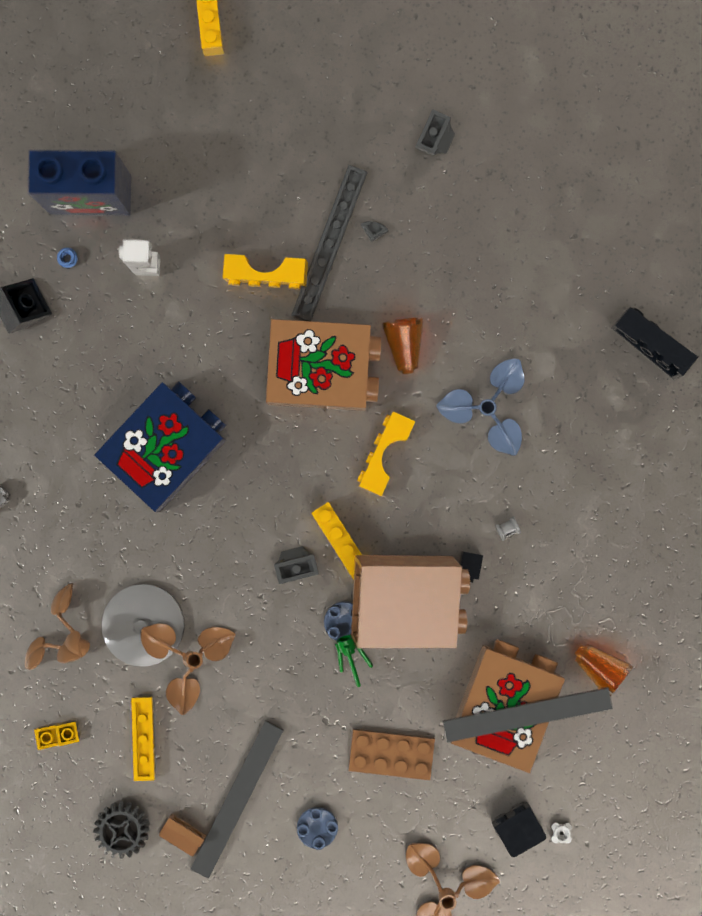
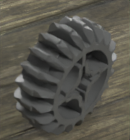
M123 801L119 803V807L115 803L111 804V809L106 806L104 813L100 812L98 815L100 820H96L94 823L98 827L93 830V833L99 834L95 837V841H101L98 846L99 849L105 846L104 854L112 851V858H115L117 853H119L120 859L124 858L125 853L130 858L132 851L138 854L140 851L139 847L144 848V841L149 838L145 833L150 831V827L144 826L149 820H142L141 818L145 813L141 812L138 814V806L134 810L131 809L132 803L130 802L126 807H124ZM115 815L127 816L123 821L113 820L111 817ZM132 820L137 826V836L134 835L135 832L130 827ZM127 823L124 832L116 837L120 827ZM106 824L113 833L111 840L106 832ZM119 840H126L127 842H132L129 845L116 844Z

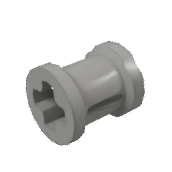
M514 516L511 517V520L501 525H495L502 541L513 534H521Z

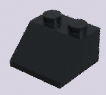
M34 278L0 288V318L8 333L23 330L52 314Z

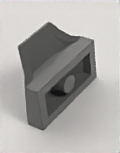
M432 109L415 148L431 155H436L437 153L446 154L455 136L451 127V117Z
M303 546L282 551L278 562L274 564L279 584L319 574L314 554L309 553Z

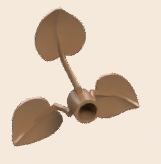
M73 583L62 588L56 594L51 604V614L57 615V618L71 633L66 637L62 646L45 643L44 637L35 639L29 646L25 656L26 670H32L40 664L45 649L48 647L59 649L57 660L60 663H69L87 654L90 642L82 639L80 632L74 630L62 617V613L66 612L71 601Z
M157 623L141 629V642L145 651L150 656L162 659L167 656L170 650L181 655L184 665L189 668L183 675V679L175 678L171 680L166 688L167 700L179 714L185 715L189 712L199 697L200 686L198 681L193 678L187 679V676L194 669L202 665V652H204L208 660H222L230 651L236 636L234 632L221 627L207 628L198 636V643L202 647L199 652L188 651L184 653L171 647L176 641V634L169 625Z
M412 843L406 850V862L410 871L419 877L425 876L430 871L439 891L438 904L433 901L425 902L418 908L417 916H452L451 910L456 907V898L459 897L462 887H464L467 896L473 899H481L487 896L500 883L498 876L489 868L481 865H472L462 872L464 882L460 883L456 892L451 888H442L432 869L437 867L440 862V854L437 848L428 843Z

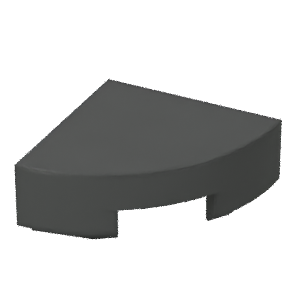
M366 221L361 223L371 242L389 232L383 224L378 222Z

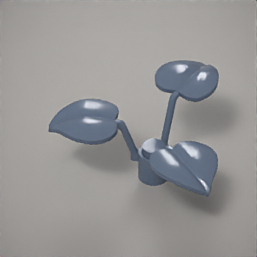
M519 359L506 360L493 369L490 375V382L493 386L498 387V390L491 399L483 400L480 405H472V396L465 390L457 389L449 392L436 405L437 409L445 418L455 423L470 421L473 416L471 409H480L483 415H491L497 425L489 430L488 441L490 445L499 452L515 456L522 442L520 426L512 419H506L502 423L495 415L497 410L495 399L502 390L507 394H514L521 390L525 380L521 361Z

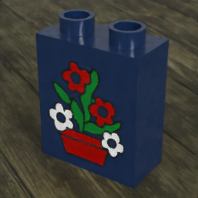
M29 150L28 193L50 215H131V174L116 151Z
M179 381L172 388L162 382L94 454L99 461L154 512H161L227 441L219 434L227 425L209 409L202 416L194 411L190 404L196 397Z

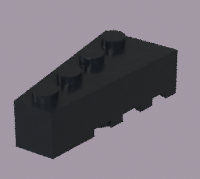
M628 308L611 328L673 380L684 376L699 358L661 330L656 323L646 319L644 314L637 308Z

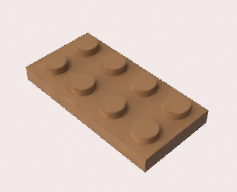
M353 729L349 771L430 780L435 738Z

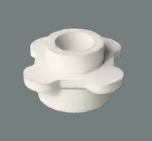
M555 822L552 824L553 836L551 840L554 843L568 844L572 841L570 832L572 826L570 823L558 824Z

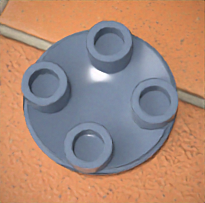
M338 602L332 605L326 612L324 627L330 638L337 641L342 636L351 635L353 603Z
M321 807L306 810L300 816L297 823V834L301 842L316 850H321L330 845L338 831L335 816L329 810Z

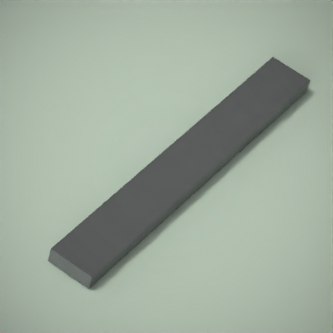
M348 165L309 267L307 284L301 288L291 315L292 317L303 321H312L366 179L367 171Z
M606 687L443 720L447 742L610 710L613 707L609 688Z
M265 720L190 870L209 879L283 732L282 728Z

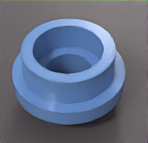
M63 248L57 254V261L62 267L71 268L77 263L78 256L73 249ZM71 255V260L66 262L65 256Z

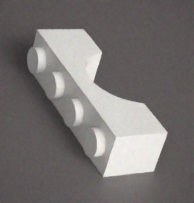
M123 240V246H120L119 257L123 259L122 261L135 275L160 276V255L158 252H152L150 241Z

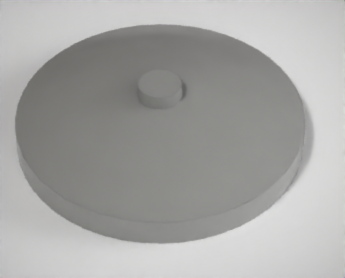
M137 584L121 590L109 601L102 618V634L109 650L121 661L133 666H151L164 661L174 652L169 650L167 656L162 659L150 656L142 645L141 629L157 623L169 625L176 634V641L171 647L177 649L184 634V616L179 603L168 591L151 584Z

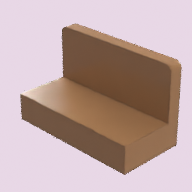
M173 814L170 815L159 833L161 838L190 856L195 855L206 837L204 833Z

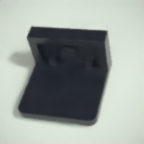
M528 802L517 804L512 808L513 810L506 814L498 815L492 821L494 829L513 858L546 840V834Z

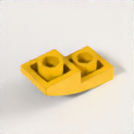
M76 721L34 729L38 750L79 742Z

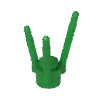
M345 635L338 638L335 644L338 653L339 671L341 673L344 671L343 653L348 658L356 685L360 687L361 684L352 658L355 648L370 668L373 667V664L363 649L357 648L352 636Z

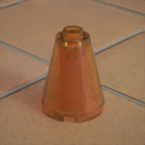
M423 318L397 319L394 323H390V321L383 322V330L397 370L402 371V374L414 373V369L418 368Z
M589 644L585 647L581 645L574 653L577 656L575 661L598 689L608 687L611 693L615 692L633 668L631 664Z

